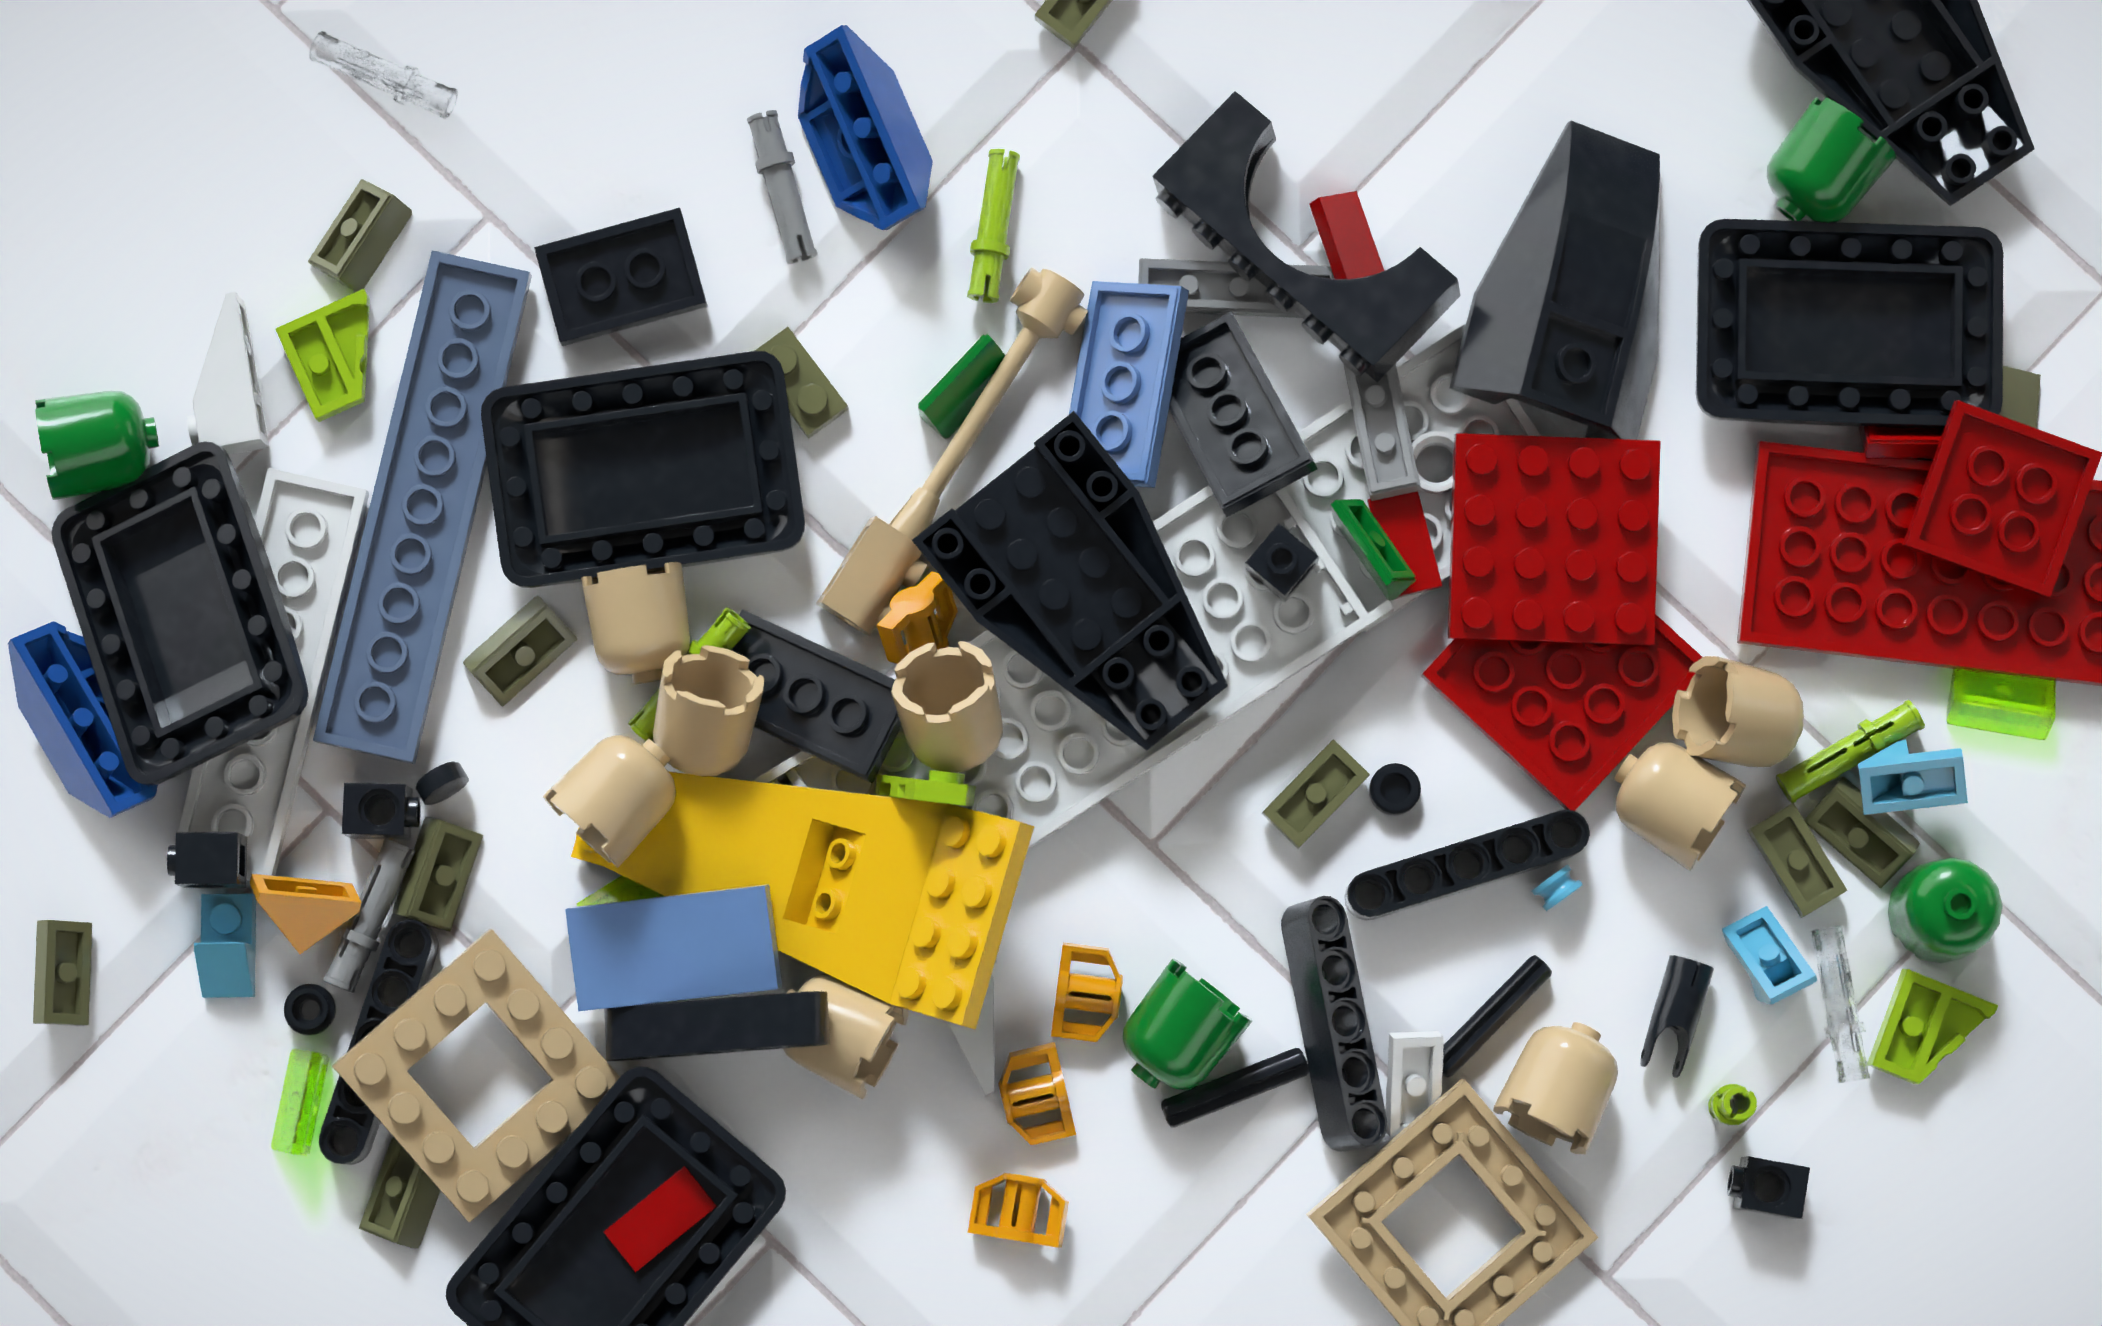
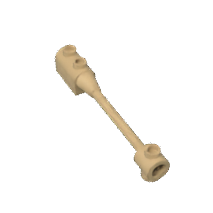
M1031 267L1010 298V302L1018 306L1015 312L1023 327L922 488L919 487L910 496L909 500L889 524L877 516L868 520L816 602L818 606L854 629L870 636L873 630L877 628V624L891 611L890 601L897 594L900 587L904 585L909 588L916 585L927 564L919 560L922 552L912 539L931 525L940 503L939 497L1039 339H1057L1063 330L1073 335L1085 318L1088 310L1079 305L1085 294L1076 285L1049 269L1043 268L1038 272Z

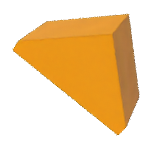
M251 874L250 885L257 902L299 954L305 952L360 912L361 900L352 883Z

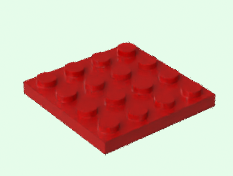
M1454 434L1447 639L1653 646L1655 643L1661 440Z
M1655 614V643L1653 646L1454 639L1421 674V677L1565 810L1575 811L1674 705L1677 691H1687L1691 679L1696 674L1689 672V668L1703 657Z

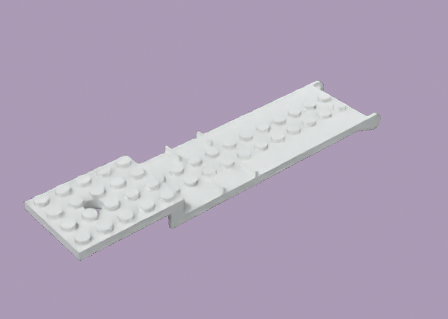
M1466 323L1397 367L1415 461L1423 449L1432 445L1445 447L1453 454L1454 434L1541 436L1517 400L1510 398L1494 405L1449 389ZM1350 399L1298 432L1318 470L1228 518L1225 516L1211 487L1208 485L1153 521L1228 687L1146 751L989 630H986L968 643L982 649L991 660L1002 716L1003 735L998 748L984 763L971 770L956 772L965 774L964 784L976 786L974 806H956L1034 826L1029 849L1191 742L1197 741L1202 735L1269 691L1275 690L1280 684L1361 631L1367 632L1428 592L1425 591L1392 601L1387 600L1334 522L1330 504L1335 500L1361 499L1368 507L1367 499H1370ZM1418 472L1421 491H1418L1441 582H1443L1450 576L1453 475L1444 482L1433 483L1425 480ZM1278 523L1319 556L1317 566L1286 602L1250 574L1245 567V562ZM901 727L878 774L929 780L930 770L935 769L918 760L910 749ZM800 751L753 780L756 782L780 784L779 781L788 776L793 786L875 795L877 776L872 784L804 751Z

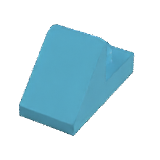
M1905 739L1897 741L1858 764L1864 815L1968 803L1964 759L1961 748L1909 754Z
M253 893L201 894V943H194V954L202 998L255 997L256 897Z
M1768 906L1722 928L1725 942L1748 973L1754 995L1758 1001L1773 1005L1818 981L1816 974Z

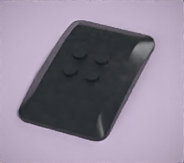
M1755 219L1714 220L1705 227L1698 241L1695 395L1698 406L1710 418L1719 420L1863 427L1945 428L1953 403L1957 400L1999 415L2003 401L2004 252L2001 241L1989 229L1981 227Z
M750 351L507 386L493 390L486 396L481 406V421L500 564L507 579L512 584L521 588L582 582L581 577L592 576L593 579H598L597 573L639 565H646L648 573L665 570L664 564L669 562H680L683 568L777 553L794 548L801 541L805 533V517L785 375L781 363L774 355L768 352Z
M204 441L194 444L146 468L135 481L114 489L101 491L65 509L58 515L51 531L52 542L126 770L132 779L140 784L149 786L161 784L295 719L302 713L307 705L309 694L297 646L258 528L235 468L225 449L213 442Z
M641 1066L629 1069L621 1075L454 1273L446 1287L445 1296L447 1304L453 1313L468 1326H684L781 1210L786 1200L787 1191L784 1180L774 1169L659 1072L649 1067ZM685 1166L717 1207L635 1272L605 1235L604 1231Z

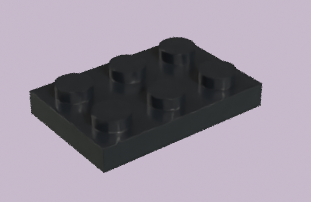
M680 207L534 247L562 347L708 307Z

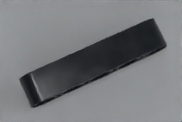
M1560 810L1367 870L1355 876L1346 887L1344 894L1345 906L1349 913L1364 921L1375 920L1567 860L1578 854L1587 845L1590 836L1589 825L1578 812ZM1566 822L1574 827L1577 840L1572 848H1562L1554 843L1551 837V829L1554 823ZM1517 837L1526 843L1528 856L1525 862L1515 864L1505 858L1502 852V845L1506 838ZM1468 852L1477 858L1480 870L1475 878L1465 879L1456 874L1453 868V860L1456 854ZM1412 867H1419L1428 872L1431 878L1429 891L1424 894H1415L1409 891L1404 884L1406 870ZM1370 882L1379 887L1383 899L1378 908L1368 910L1362 908L1357 903L1355 890L1359 884Z
M1320 896L1289 906L1283 913L1281 930L1321 1134L1330 1148L1346 1152L1380 1143L1387 1131V1116L1347 914L1337 899L1331 896ZM1312 916L1316 922V929L1312 923ZM1322 967L1324 968L1326 973V980L1322 973ZM1332 1017L1336 1023V1031L1332 1024ZM1342 1068L1346 1074V1082L1342 1076ZM1352 1119L1356 1125V1133L1352 1127Z
M407 919L396 923L389 930L348 1051L400 1007L392 1008L385 1002L383 995L388 983L396 979H402L408 988V996L405 1002L428 983L439 947L437 935L430 927L416 920ZM410 931H420L425 940L424 949L416 957L405 958L400 949L401 939ZM340 1075L319 1134L318 1143L321 1153L329 1161L337 1164L353 1165L360 1163L370 1153L381 1122L366 1105L359 1107L352 1101L350 1095L351 1088ZM349 1126L356 1132L358 1144L350 1155L342 1156L334 1147V1137L341 1128Z
M827 991L790 992L604 1009L606 1061L642 1060L830 1044Z

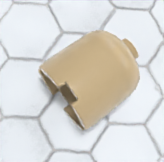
M680 562L665 563V570L647 573V566L639 565L597 573L598 579H593L592 576L581 577L595 653L598 661L607 671L616 675H632L633 684L661 681L664 661L674 651L681 650L682 656L687 655L690 646V631L683 569Z
M964 641L958 642L959 648L946 647L937 649L934 642L925 644L909 652L895 667L896 679L891 691L907 743L921 763L937 771L956 773L977 767L995 752L1003 735L1002 716L991 660L982 649Z
M704 645L701 647L700 654L682 656L681 650H677L664 661L653 729V741L671 759L668 764L673 768L686 774L717 776L736 767L745 757L764 687L763 676L759 675L757 677L748 669L750 660L745 656L729 649Z
M1704 656L1692 664L1689 672L1696 674L1691 679L1687 691H1677L1672 713L1675 739L1684 740L1687 747L1686 752L1690 756L1746 767H1772L1789 756L1796 747L1804 726L1803 701L1799 692L1790 681L1777 673L1719 656Z
M614 735L606 737L589 750L542 797L559 817L564 813L580 828L575 833L607 862H612L618 868L666 815L675 801V783L665 768L671 759L650 739H647L641 745L627 736Z
M1660 742L1649 747L1639 758L1629 754L1614 777V780L1621 784L1616 796V812L1620 821L1628 829L1691 871L1696 860L1699 861L1723 827L1725 821L1721 818L1732 803L1737 804L1746 784L1708 761L1690 756L1686 752L1687 749L1671 742Z
M826 973L818 974L806 981L798 992L827 991L830 1044L785 1048L783 1050L797 1064L863 1100L867 1092L865 1083L875 1087L896 1052L899 1044L890 1040L896 1022L903 1026L906 1025L909 1010L884 1002ZM790 989L787 993L797 992V991H795V990H793V989Z
M1573 1022L1571 1028L1564 1026L1543 1027L1534 1032L1527 1041L1494 1105L1493 1111L1501 1115L1504 1111H1508L1512 1115L1507 1124L1546 1145L1553 1146L1556 1138L1572 1143L1571 1153L1586 1154L1615 1087L1619 1072L1617 1061L1609 1049L1599 1042L1601 1034L1585 1024Z

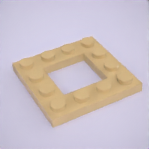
M492 929L486 931L332 1065L341 1078L469 1223L576 1130L620 1078ZM486 1003L548 1074L551 1080L480 1143L473 1147L407 1071Z
M1464 1079L1459 1080L1306 1214L1400 1326H1498L1599 1238ZM1459 1155L1522 1231L1445 1297L1385 1227L1382 1221Z

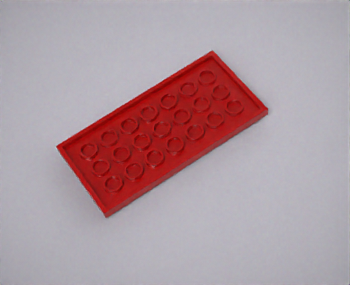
M1759 441L1757 443L1737 643L2102 686V481H2092L2052 595L2046 598L1902 546L1932 461L1912 458H1865V453L1767 441Z

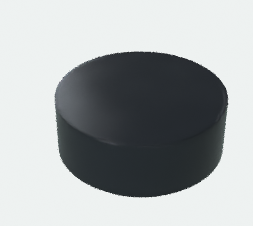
M447 762L422 776L418 780L415 789L425 805H433L448 799L463 789L469 782V777L459 762Z
M1399 763L1382 766L1375 772L1369 783V797L1372 804L1380 812L1392 816L1402 815L1410 811L1418 802L1421 793V784L1417 774L1408 766Z

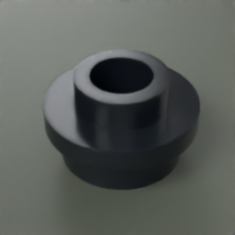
M303 984L293 989L287 996L284 1003V1016L286 1022L294 1031L303 1035H317L327 1030L333 1023L336 1016V1003L332 994L324 987L316 984ZM315 1000L320 1008L319 1014L314 1019L308 1020L302 1014V1007L307 1001Z

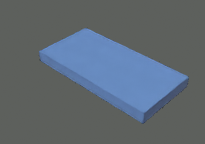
M1092 281L1069 414L1075 411L1134 486L1155 488L1189 290L1182 286Z
M769 884L565 909L578 1012L782 988Z

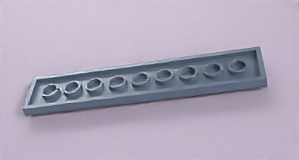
M431 251L313 741L316 743L411 764L416 763L487 467L481 406L486 396L493 390L506 387L531 284L532 274L530 271Z

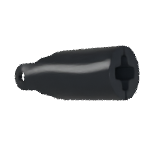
M1669 955L1642 1049L1641 1067L1644 1068L1648 1065L1658 1036L1666 1028H1670L1676 1034L1678 1041V1052L1673 1065L1672 1076L1674 1078L1680 1076L1697 1029L1713 975V967L1692 959Z

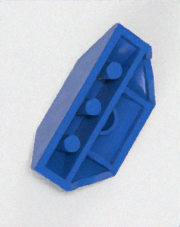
M841 25L804 48L803 63H805V68L800 85L797 117L836 207L873 224L874 227L880 230H889L926 208L933 160L894 70L849 26Z
M52 621L10 639L7 644L18 708L68 794L108 818L117 816L152 800L156 796L158 785L140 784L132 779L126 770L84 637L66 631L67 627Z

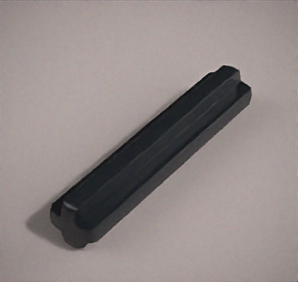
M1536 955L1529 957L1444 1044L1443 1076L1447 1078L1452 1077L1551 976L1552 970L1540 957Z
M1293 1048L1168 1097L1161 1102V1109L1167 1124L1171 1128H1176L1305 1077L1309 1074L1308 1064L1301 1049Z

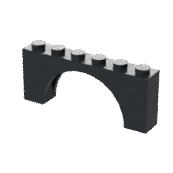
M1234 91L1152 176L1158 193L1155 199L1173 218L1177 219L1182 215L1194 225L1191 229L1192 232L1206 247L1213 250L1216 246H1219L1230 256L1228 263L1242 278L1250 281L1255 277L1267 288L1264 292L1265 295L1277 308L1285 313L1292 309L1304 319L1301 325L1313 339L1322 345L1328 340L1339 349L1341 353L1338 356L1349 370L1360 377L1367 373L1378 383L1461 296L1458 278L1421 247L1402 262L1385 271L1355 279H1328L1309 275L1291 267L1276 257L1257 235L1250 221L1249 211L1250 192L1255 173L1261 160L1276 141L1274 128L1270 119L1238 92Z

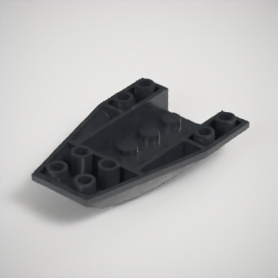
M1747 0L1792 67L1825 97L1844 106L1864 121L1860 127L1875 141L1880 136L1883 137L1895 151L1896 159L1950 207L2035 150L1978 0Z
M1572 120L1566 123L1473 294L1449 389L1494 405L1513 398L1588 425L1586 438L1637 440L1658 358L1659 153Z
M1073 411L1033 443L1034 448L955 511L953 508L947 511L912 539V541L979 624L1148 751L1228 687V684L1139 491L1075 411Z

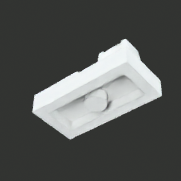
M1440 1031L1389 1033L1386 1084V1133L1389 1137H1395L1442 1096L1444 1036Z

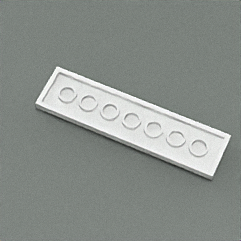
M273 468L267 469L255 523L269 559L297 646L308 687L307 705L295 719L194 767L177 832H239L247 836L246 881L250 882L251 874L276 876L370 494L367 489Z

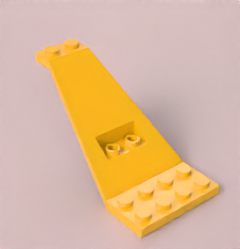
M669 772L676 788L673 805L618 868L612 862H607L576 834L571 854L572 858L603 866L664 896L769 884L778 951L891 1005L976 1030L1034 826L952 804Z

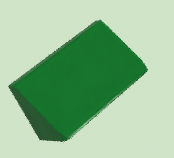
M983 334L918 403L919 417L942 438H950L962 425L1005 357V354L988 334Z
M1361 499L1335 500L1330 504L1335 524L1384 596L1389 601L1397 598L1416 581V576L1367 505Z

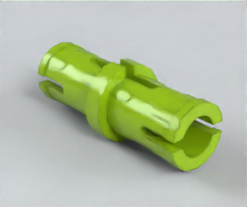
M1727 1084L1720 1087L1710 1097L1708 1102L1710 1115L1726 1125H1739L1746 1122L1755 1113L1757 1108V1099L1752 1091L1749 1092L1746 1087L1737 1084ZM1731 1097H1733L1732 1100L1735 1104L1734 1111L1730 1107Z

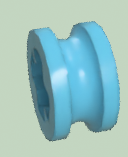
M1568 864L1531 890L1534 896L1540 895L1544 898L1543 908L1545 911L1551 909L1583 885L1580 880H1573L1570 877L1572 869Z

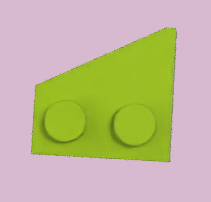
M361 289L275 328L313 415L318 422L365 402L370 298L365 289Z
M930 770L929 780L877 774L875 795L974 806L976 786L964 784L965 774Z
M1902 969L1869 1056L1867 1066L1912 1084H1920L1937 1068L1938 1063L1946 1055L1952 1054L1966 1041L1965 1038L1979 1024L1996 1013L1998 1005L1912 970Z

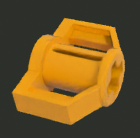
M931 571L917 586L906 588L895 594L890 601L891 611L877 624V629L889 662L898 664L909 652L928 643L934 642L937 649L949 647L947 637L958 610L950 587L938 573ZM902 630H903L904 637H905V640H906V644H905V645H904V641H903V638H902V635H901V631H902Z
M1063 942L1051 1030L1052 1037L1097 1042L1118 1018L1123 976L1120 974L1109 948ZM1071 961L1108 965L1115 979L1069 973ZM1065 1008L1111 1014L1102 1025L1063 1020Z
M1055 1042L1009 1052L1004 1070L998 1082L1007 1123L1031 1146L1076 1135ZM1049 1062L1050 1074L1007 1084L1011 1071ZM1058 1108L1062 1118L1061 1120L1024 1128L1016 1120V1118Z
M1003 1173L996 1178L975 1186L967 1233L1062 1248L1069 1201L1048 1184L1045 1179ZM1006 1182L999 1227L988 1226L993 1187ZM1041 1187L1052 1196L1046 1235L1034 1233Z

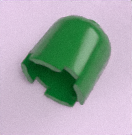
M1815 97L1767 165L1766 177L1770 189L1779 199L1775 208L1790 221H1802L1804 218L1815 222H1839L1853 210L1897 158L1895 151L1883 137L1880 136L1873 143L1865 134L1858 130L1864 121L1853 112L1829 98H1825L1822 102L1818 97Z
M102 391L35 400V414L42 454L47 453L50 475H46L52 500L114 489L135 481L150 465V448L159 447L155 418H144L139 403L131 395L123 391Z
M1947 858L1919 864L1903 875L1898 885L1890 894L1887 913L1892 933L1896 938H1899L1906 949L1914 953L1920 960L1945 963L1962 959L1988 943L2000 925L2003 905L1999 888L1987 871L1971 861Z
M1174 958L1171 959L1128 1019L1123 1029L1122 1041L1127 1053L1136 1062L1131 1071L1142 1081L1154 1089L1162 1082L1174 1089L1187 1090L1196 1087L1208 1076L1253 1022V1019L1246 1014L1238 1012L1241 1008L1205 979L1201 978L1199 981L1185 971L1187 967Z

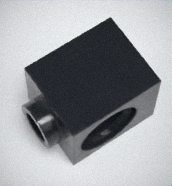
M1278 523L1245 562V567L1250 574L1286 602L1317 566L1319 556Z
M344 783L343 835L350 839L411 840V827L418 828L421 818L420 797H413V789L406 784ZM383 798L392 799L395 805L393 818L383 825L374 824L370 814L374 803Z
M176 832L175 845H169L167 851L168 875L175 876V885L183 888H246L247 836L239 832Z
M1751 1156L1741 1157L1740 1165H1732L1730 1169L1727 1196L1734 1197L1733 1208L1790 1219H1802L1810 1167ZM1762 1172L1772 1174L1778 1183L1777 1195L1769 1202L1759 1199L1754 1191L1755 1179Z

